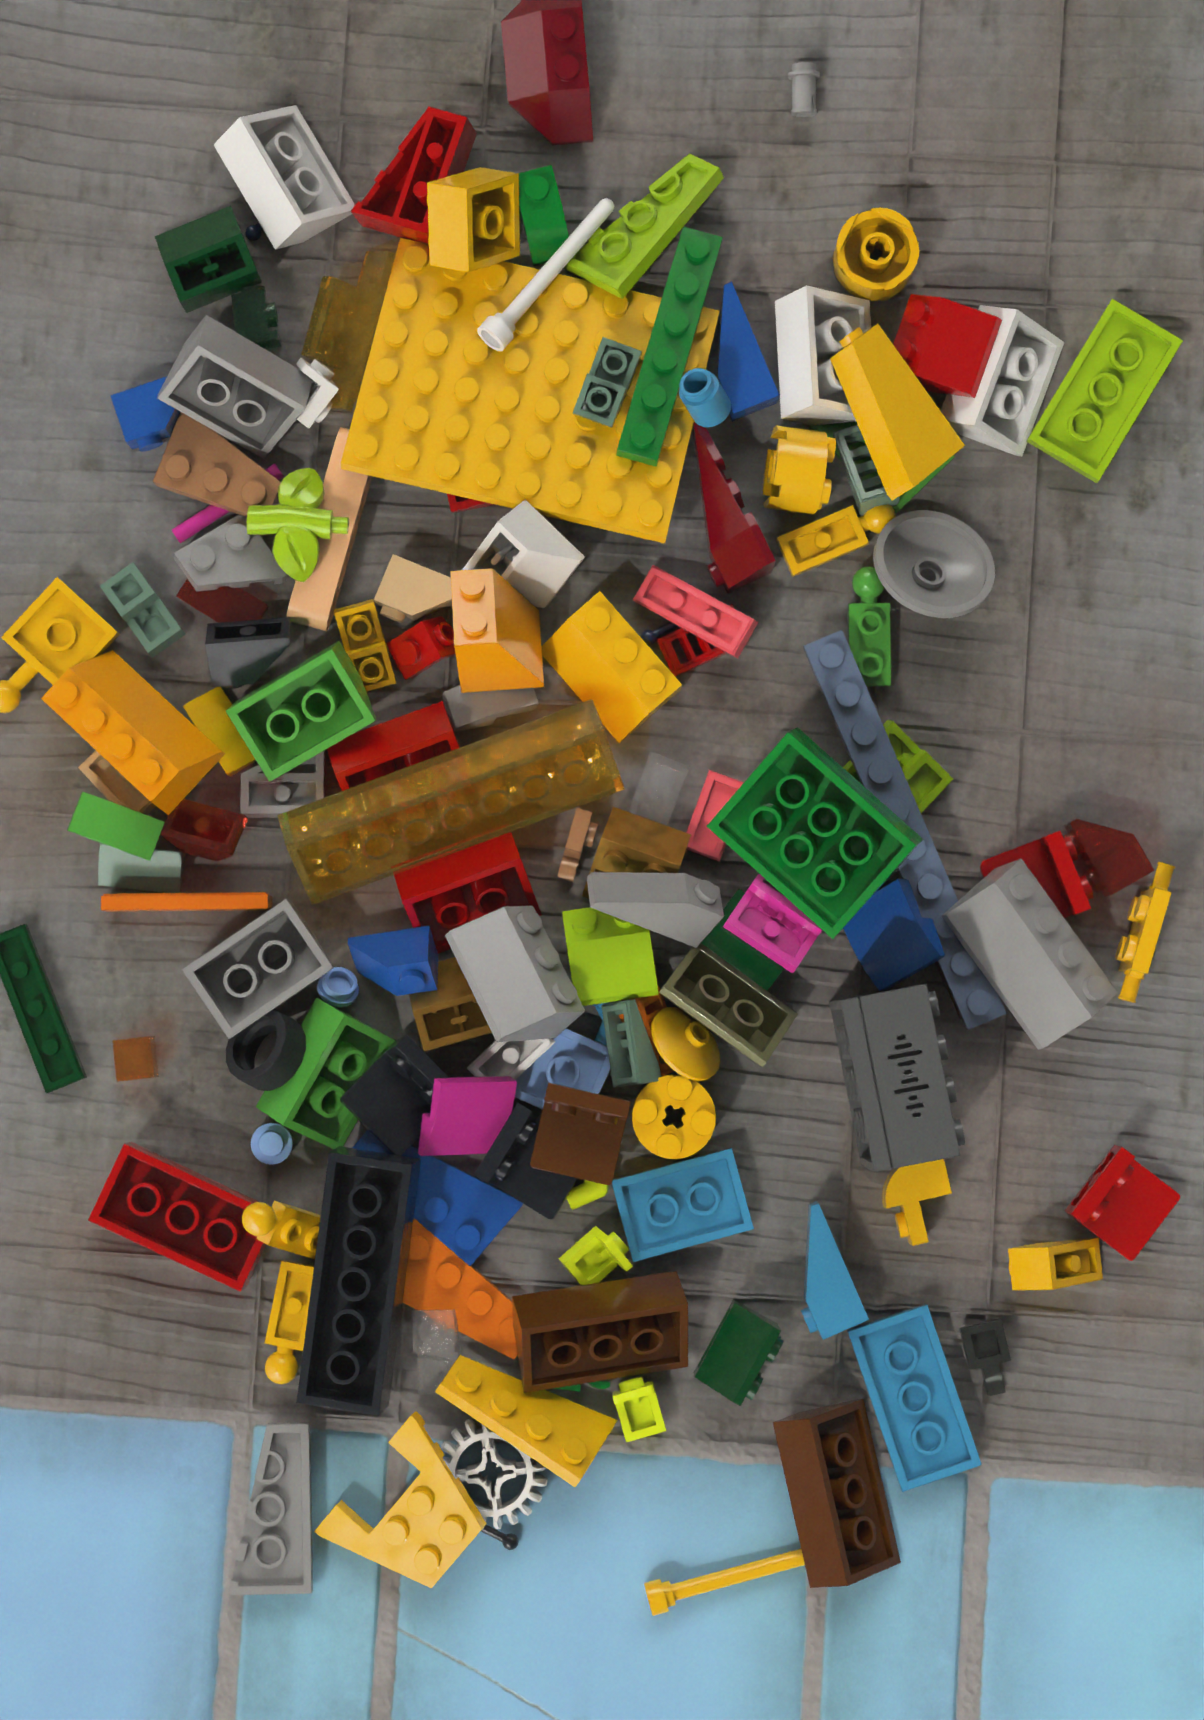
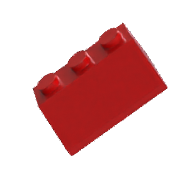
M443 701L356 732L327 749L334 774L359 833L476 791Z
M510 827L392 869L402 903L412 927H430L438 954L451 949L445 937L450 930L502 907L533 906L536 913L542 916Z

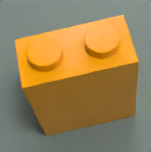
M493 568L450 571L454 647L461 693L544 687L539 610Z

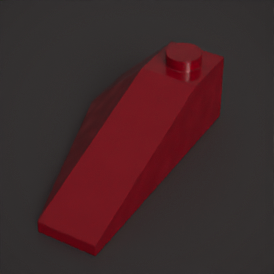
M694 422V445L709 558L712 562L706 565L715 586L723 585L727 594L772 573L776 560L752 512L744 515L742 509L745 506L741 492L731 477L726 479L724 471H726L725 463L706 427L699 426Z

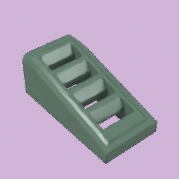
M858 425L833 432L860 515L863 516L868 510L876 506L897 505L900 496L891 500L879 476L863 481L860 479L862 476L877 472L873 460L858 465L854 464L856 460L871 456L867 446L849 451L848 445L864 440Z
M635 999L603 1004L602 1014L613 1088L659 1081L658 1078L662 1077L660 1067ZM620 1014H624L625 1022L621 1023Z

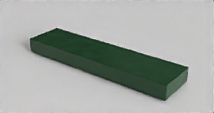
M23 924L0 933V977L45 1092L50 1093L87 1078L28 925Z

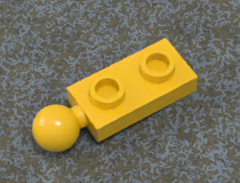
M852 505L777 537L776 541L791 576L794 577L867 546L869 541L865 532L871 531L880 534L884 526L895 518L896 514L891 505H879L868 510L863 516L858 517Z
M275 1200L272 1206L264 1202H254L246 1207L242 1214V1224L248 1233L257 1236L256 1239L268 1246L315 1259L321 1215Z
M282 1260L280 1264L265 1338V1344L277 1346L276 1352L272 1353L265 1363L267 1377L276 1384L289 1383L297 1375L298 1362L293 1355V1350L303 1351L314 1271V1266Z

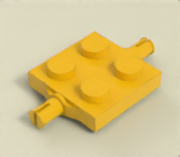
M1162 862L1157 863L1158 866L1152 886H1149L1148 890L1141 891L1140 897H1133L1127 914V920L1133 921L1128 937H1121L1116 951L1115 960L1121 961L1118 971H1122L1125 974L1118 999L1131 1003H1136L1135 1000L1141 980H1144V974H1148L1171 896L1168 887L1175 866Z

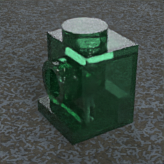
M247 286L241 288V293L231 294L235 332L264 349L282 347L281 338L277 330L272 331V327L279 326L276 303H269L265 286Z

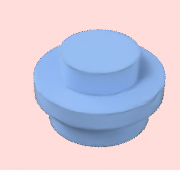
M334 967L320 977L317 991L321 999L335 1007H346L356 1000L359 986L354 973L343 967Z
M278 1123L264 1124L257 1128L252 1135L251 1150L254 1156L262 1163L269 1165L281 1163L287 1159L292 1151V1136L287 1128Z

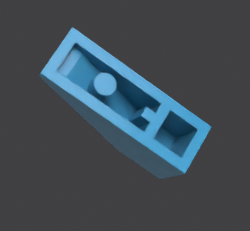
M815 1201L808 1204L804 1300L807 1308L802 1309L801 1313L810 1333L818 1331L824 1340L869 1320L821 1207Z

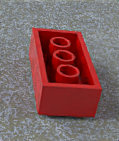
M133 1142L123 1144L88 1221L240 1292L247 1287L266 1247L265 1243L256 1239L257 1236L248 1233L242 1224V1214L246 1207L259 1201Z

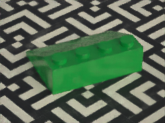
M798 727L786 733L707 825L713 833L832 939L837 936L923 840L921 836Z

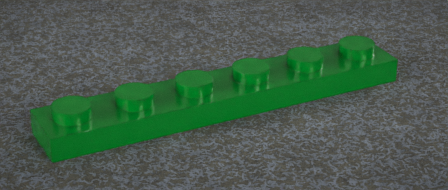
M685 226L682 228L616 456L657 466L680 388V380L685 371L723 239L721 236Z

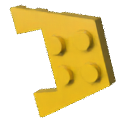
M415 1411L388 1442L420 1471L419 1476L375 1528H372L341 1500L314 1532L322 1538L432 1588L487 1523L459 1477L455 1479L443 1459L445 1454L437 1442L433 1443L424 1428L425 1421Z

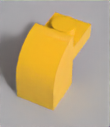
M944 1159L893 1168L884 1182L882 1190L883 1207L887 1209L900 1206L901 1212L895 1214L900 1238L907 1237L908 1243L912 1246L929 1242L919 1201L952 1194Z

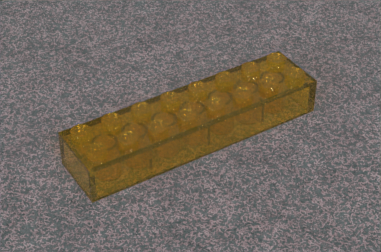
M590 699L277 816L286 848L309 900L314 905L625 790L605 729L594 702Z

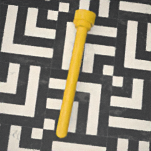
M800 1548L674 1584H670L669 1580L661 1582L660 1579L645 1582L644 1586L652 1616L669 1612L668 1607L675 1606V1601L805 1564Z

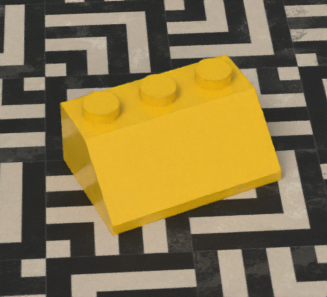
M600 591L571 615L542 645L543 658L619 744L681 691L682 688L680 681Z

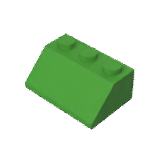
M340 641L238 699L226 710L269 782L376 721V716L361 676Z
M316 998L301 1024L306 1035V1050L301 1065L294 1076L283 1086L271 1091H264L256 1108L281 1125L332 1149H336L339 1146H344L358 1121L340 1102V1097L396 1040L350 1014Z

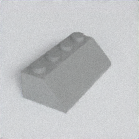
M1022 859L994 868L942 915V918L1038 1050L1043 1049L1092 1018L1118 993Z

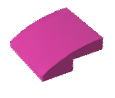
M759 873L723 925L725 929L792 974L818 935L822 932L820 927Z
M510 1076L434 1078L430 1113L422 1114L418 1154L421 1156L487 1154L512 1113L517 1081Z

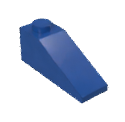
M731 281L724 284L717 379L731 401L729 416L733 422L778 403L779 392Z

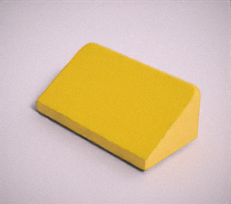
M216 687L183 705V708L194 725L225 753L218 762L225 773L232 777L256 760L226 712L232 705L231 701L221 687Z

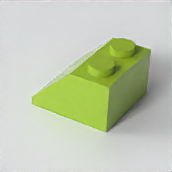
M590 907L562 911L572 984L576 988L577 995L583 1006L659 995L650 930Z

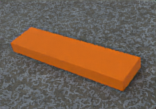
M267 892L103 894L101 896V910L106 912L270 910L272 908V896Z

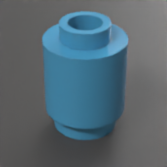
M702 368L692 369L683 375L679 384V396L694 422L702 427H713L723 422L730 413L731 401L716 375Z

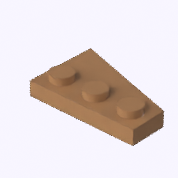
M180 412L153 479V483L157 487L247 517L249 505H278V487L281 484L279 480L217 432Z

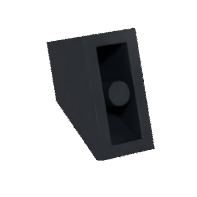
M290 617L208 623L205 646L212 687L224 686L234 689L254 684L290 645Z

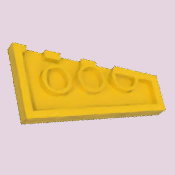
M459 1355L435 1391L441 1397L574 1487L580 1482L618 1421L546 1390L524 1393L522 1380L462 1355Z

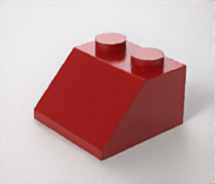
M910 294L893 345L926 391L975 398L1002 320L997 316L943 297Z

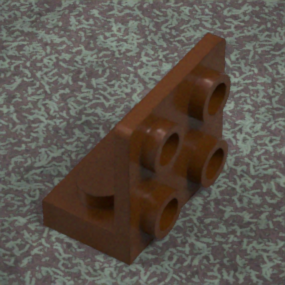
M548 1083L530 1166L556 1174L611 1185L631 1102Z

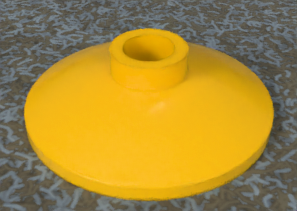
M677 1007L664 1008L654 1016L651 1024L653 1042L660 1056L675 1072L693 1081H705L716 1074L720 1066V1053L718 1045L709 1029Z

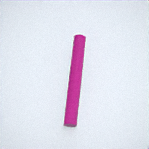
M275 463L265 469L277 480L284 477ZM209 505L173 528L172 532L181 544L230 511Z

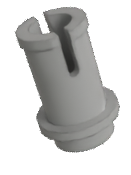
M800 62L792 64V71L787 74L788 79L792 81L791 115L802 118L816 116L818 114L816 109V80L820 78V72L816 71V64Z

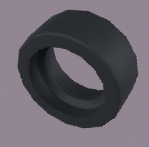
M273 1009L228 1040L226 1064L230 1073L242 1082L257 1090H274L290 1080L301 1065L306 1050V1035L301 1024L277 1009ZM277 1030V1040L272 1053L264 1063L255 1068V1056L258 1047L266 1036L272 1031Z

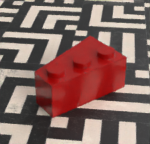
M429 106L399 145V152L385 171L381 170L374 179L376 183L361 202L358 201L350 211L360 225L428 245L427 182L464 172L477 135L469 119L465 116Z

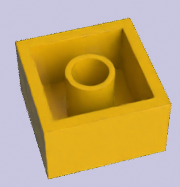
M478 167L427 182L428 246L431 266L471 272L520 256L519 173Z

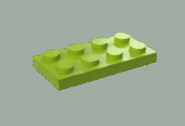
M1111 299L1026 442L1093 482L1098 483L1183 340L1116 300Z

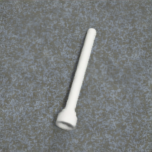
M608 198L600 200L502 314L496 313L495 316H488L478 327L477 332L480 338L489 347L501 352L513 340V332L516 329L514 324L613 212L614 203Z

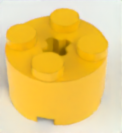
M881 207L857 213L846 221L838 235L833 255L835 277L849 293L870 301H887L908 284L916 267L920 251L917 237L910 222L900 213ZM875 248L882 251L881 257L877 261L870 258V253L872 254Z
M776 425L773 428L771 438L778 439L776 450L768 449L765 462L763 495L770 497L763 503L764 508L814 515L817 510H821L822 504H828L830 499L832 482L831 479H826L825 476L827 462L832 463L834 460L836 438L827 437V433L823 431Z
M677 1074L659 1077V1081L647 1083L639 1091L632 1108L633 1128L638 1140L651 1153L666 1159L686 1158L700 1151L710 1140L716 1125L715 1106L707 1090L697 1081ZM669 1105L675 1110L682 1107L685 1111L680 1117L683 1124L677 1128L672 1123L665 1125L662 1122L667 1116L664 1109Z

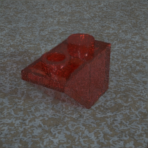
M1080 819L1072 820L1064 825L1068 833L1063 835V837L1069 836L1075 846L1077 855L1082 856L1088 867L1084 874L1096 893L1102 891L1105 897L1111 896L1155 871L1134 834Z

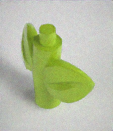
M313 468L295 470L282 480L278 487V505H249L247 511V534H276L272 548L274 559L287 575L300 582H305L311 576L318 562L320 552L318 538L331 539L332 533L348 534L349 517H333V510L318 509L324 499V487L319 474Z

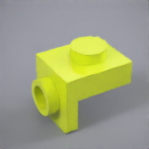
M597 1226L593 1227L558 1258L579 1286L599 1283L618 1265L626 1272L633 1267L625 1256L629 1248L615 1232L607 1235Z
M636 1377L618 1383L620 1390L612 1392V1397L626 1442L665 1432L666 1427L653 1381L644 1383L642 1377Z

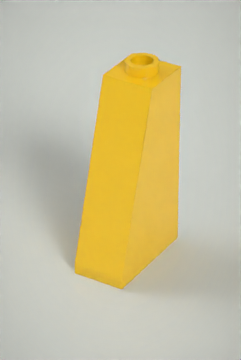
M877 323L864 333L860 327H857L842 338L839 343L843 349L832 356L830 360L889 498L894 500L918 485L962 449L965 444Z

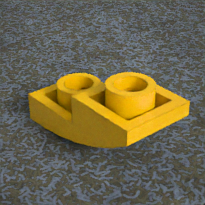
M374 599L334 609L344 649L360 674L366 692L396 684L395 674Z

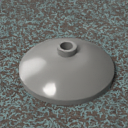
M929 510L903 513L893 518L884 526L874 546V567L882 585L899 603L926 616L953 618L966 615L977 609L985 601L994 584L995 565L988 546L970 526L948 514Z

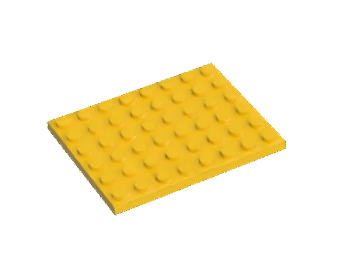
M400 238L345 444L341 469L512 509L526 499L543 516L665 543L694 423L693 418L680 399L679 391L657 466L616 456L662 297L630 290L621 299L587 280L558 274L514 324L516 328L513 332L514 338L500 352L489 347L480 338L477 329L488 316H495L496 313L502 314L540 269L505 261L471 272L431 266L429 246L427 244ZM703 307L684 374L695 368L707 369L719 318V310ZM602 337L642 351V356L612 428L573 414L586 375L590 372Z

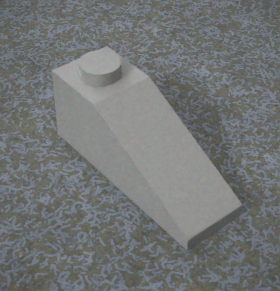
M591 872L587 876L590 908L695 948L724 917L719 886L686 873Z

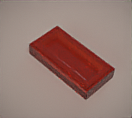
M186 579L176 595L178 599L217 623L262 619L269 608L267 604L241 588L222 586L217 590L196 592L188 579Z

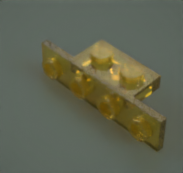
M366 251L357 286H353L333 276L322 277L301 355L311 360L317 359L322 364L333 368L334 376L331 380L339 390L330 401L333 403L330 411H352L354 403L358 399L359 384L365 363L368 361L371 350L370 344L375 326L378 323L381 304L396 254L391 251Z

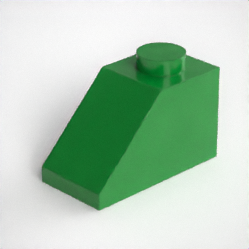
M552 165L519 173V213L533 266L546 263L569 237Z

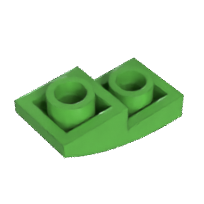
M81 792L67 831L150 861L165 822L100 797Z

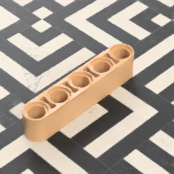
M340 427L323 482L324 499L318 509L333 510V517H349L348 534L332 533L331 539L318 538L320 552L315 569L305 582L295 581L287 610V617H290L291 622L323 631H328L334 615V609L336 608L373 477L341 469V460L349 429Z

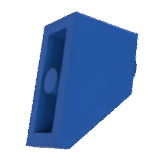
M167 376L110 395L125 441L132 450L139 448L141 452L149 451L163 444L162 439L171 437L180 411L157 399Z
M429 926L348 938V947L357 972L392 994L400 996L438 989V951Z

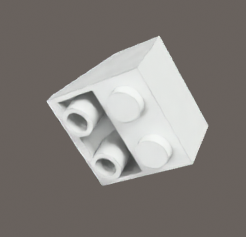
M525 499L497 521L462 570L493 568L535 607L545 608L580 565L585 556Z

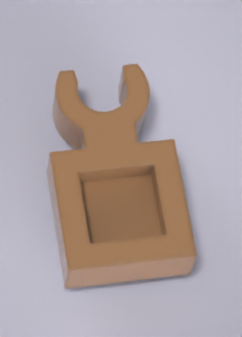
M576 808L558 871V878L574 882L584 846L592 848L598 828L597 823L591 822L593 812Z

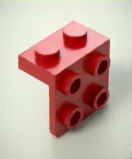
M1061 830L983 860L980 863L979 869L984 878L994 868L1022 859L1064 918L1091 909L1088 901L1094 898L1091 886L1085 875L1078 876L1073 861L1078 860L1077 851L1069 836L1063 838Z

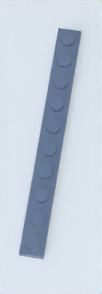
M837 631L804 645L803 650L860 783L923 838L922 842L898 867V871L902 879L909 880L921 916L933 919L945 953V957L937 962L966 1030L1007 1014L995 989L942 918V915L958 899L843 631Z

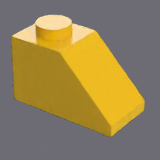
M1099 1238L1035 1243L1008 1248L1012 1290H1054L1103 1279Z

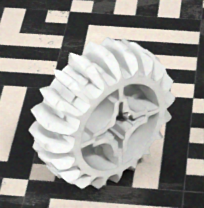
M469 1418L465 1421L469 1434L465 1435L460 1429L454 1428L451 1434L458 1444L455 1445L449 1441L442 1443L441 1449L451 1455L450 1458L443 1457L455 1479L459 1477L461 1482L467 1481V1484H479L486 1490L489 1504L478 1502L471 1497L485 1522L487 1517H493L495 1529H501L502 1515L506 1514L509 1522L515 1525L518 1523V1515L515 1509L519 1508L523 1514L529 1516L532 1513V1508L526 1499L528 1498L534 1502L541 1501L542 1494L535 1490L533 1486H547L548 1479L536 1474L537 1471H543L547 1468L534 1461V1459L518 1448L516 1449L524 1461L516 1462V1459L506 1460L502 1458L497 1452L494 1439L506 1440L483 1424H481L482 1428L477 1429L475 1422ZM481 1440L482 1459L476 1464L468 1465L467 1468L457 1469L458 1459L462 1452L469 1445ZM488 1451L491 1454V1462L497 1463L496 1468L501 1466L504 1471L498 1473L495 1491H493L492 1481H488L487 1476L483 1477L480 1472L486 1468L489 1458ZM527 1474L526 1482L521 1491L509 1501L502 1503L501 1485L508 1479L516 1478L517 1475Z

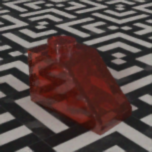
M183 799L168 815L160 835L183 853L218 862L233 856L248 817L236 812Z

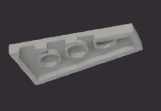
M310 1422L268 1423L266 1426L228 1595L310 1594L313 1592Z

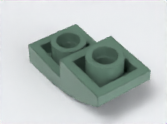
M602 337L590 372L586 375L573 414L612 428L642 356V351Z

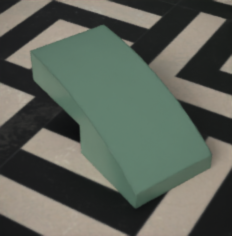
M134 562L100 585L117 612L125 620L152 658L185 635L183 629Z

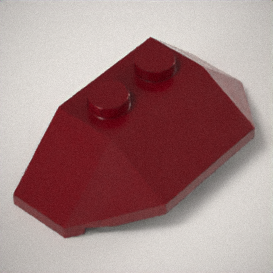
M521 0L501 21L508 105L540 132L552 145L593 142L582 0Z

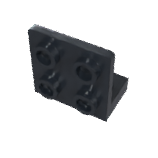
M405 1035L396 1040L340 1097V1102L392 1154L402 1155L420 1136L422 1114L430 1113L434 1078L449 1077L408 1035Z
M517 1103L474 1175L484 1182L498 1187L547 1219L552 1220L557 1215L578 1178L539 1170L530 1166L541 1115Z

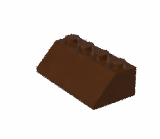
M677 1271L512 1296L513 1328L524 1393L688 1367V1302Z
M855 1399L802 1411L774 1421L773 1426L810 1588L849 1586L901 1563L864 1399Z

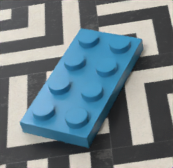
M923 1304L847 1330L901 1491L904 1492L981 1466L982 1464L928 1305Z

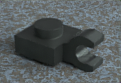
M1002 1319L959 1328L968 1368L971 1370L981 1367L986 1394L992 1396L1006 1393L999 1363L1011 1361Z

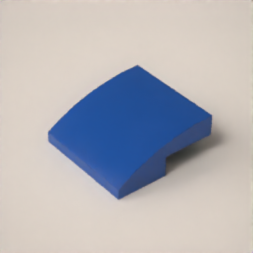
M897 879L878 890L843 928L858 960L879 991L888 990L945 957L933 919L921 916L908 879Z

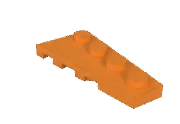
M414 1219L402 1303L514 1360L518 1354L513 1328L512 1300L472 1265L469 1266L421 1223Z

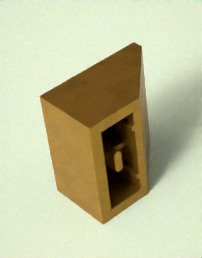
M613 807L600 839L590 873H678L691 834ZM586 882L582 896L589 899L588 884Z
M456 957L438 962L437 990L409 994L424 1052L492 1033Z

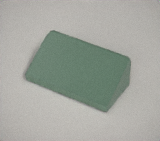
M100 843L98 885L161 893H181L186 854L177 851L154 849L151 860L147 861Z

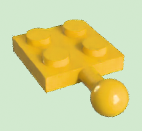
M58 577L54 579L1 637L26 660L9 680H0L1 713H9L18 707L21 701L20 691L38 672L54 685L68 668L101 655L120 635Z

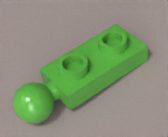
M867 566L859 569L854 574L852 580L853 590L861 597V603L848 604V645L866 686H891L890 603H877V597L883 592L884 586L878 578L875 567Z

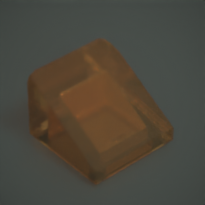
M155 1036L112 1040L117 1082L159 1077Z

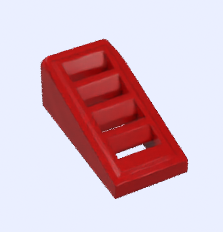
M682 628L656 640L669 670L675 677L728 653L717 647L711 649L708 642L695 636L703 654L696 657L687 638L691 633ZM678 640L688 659L683 664L680 663L672 646V643Z

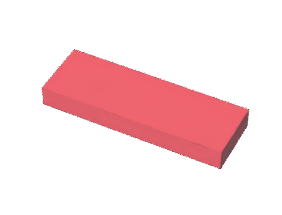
M652 565L633 598V601L737 659L758 624L753 618L655 565Z

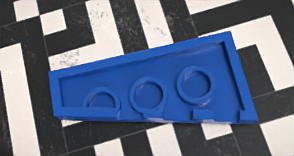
M369 1130L352 1147L392 1154ZM413 1145L401 1155L421 1159L414 1218L469 1266L474 1263L523 1205L522 1202L443 1160L434 1156L419 1155L418 1148Z

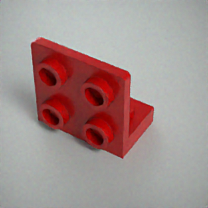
M1114 1145L1064 1211L1127 1260L1133 1261L1180 1200V1194L1134 1160L1135 1156L1125 1148Z

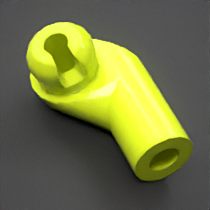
M584 1180V1183L572 1188L567 1196V1201L572 1210L604 1197L608 1193L610 1185Z

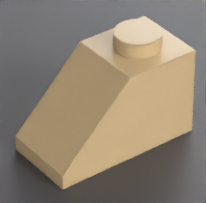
M393 554L374 601L377 606L382 607L380 614L389 619L403 623L404 618L407 617L415 621L452 606L451 577Z

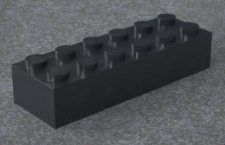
M342 1146L329 1152L296 1403L379 1416L389 1406L421 1165L420 1158Z

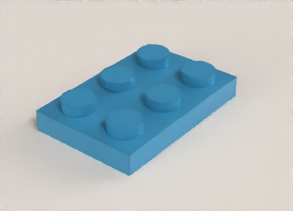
M732 1148L612 1181V1187L633 1262L754 1229Z

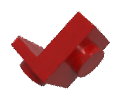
M442 616L423 620L386 643L405 680L414 678L442 659L456 655L453 628Z

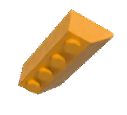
M113 650L68 668L41 698L137 790L167 815L179 805L225 755L220 748Z

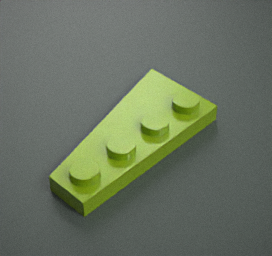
M689 153L649 186L650 193L640 201L634 203L630 201L618 211L621 216L606 229L602 230L599 227L588 239V243L574 255L564 269L623 299L724 179L720 168Z

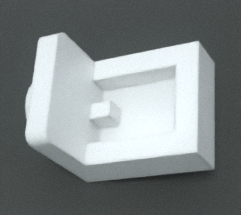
M301 357L296 364L313 381L307 406L297 420L307 428H310L314 421L320 423L327 416L333 405L330 401L339 388L331 380L334 373L317 359H314L310 364Z

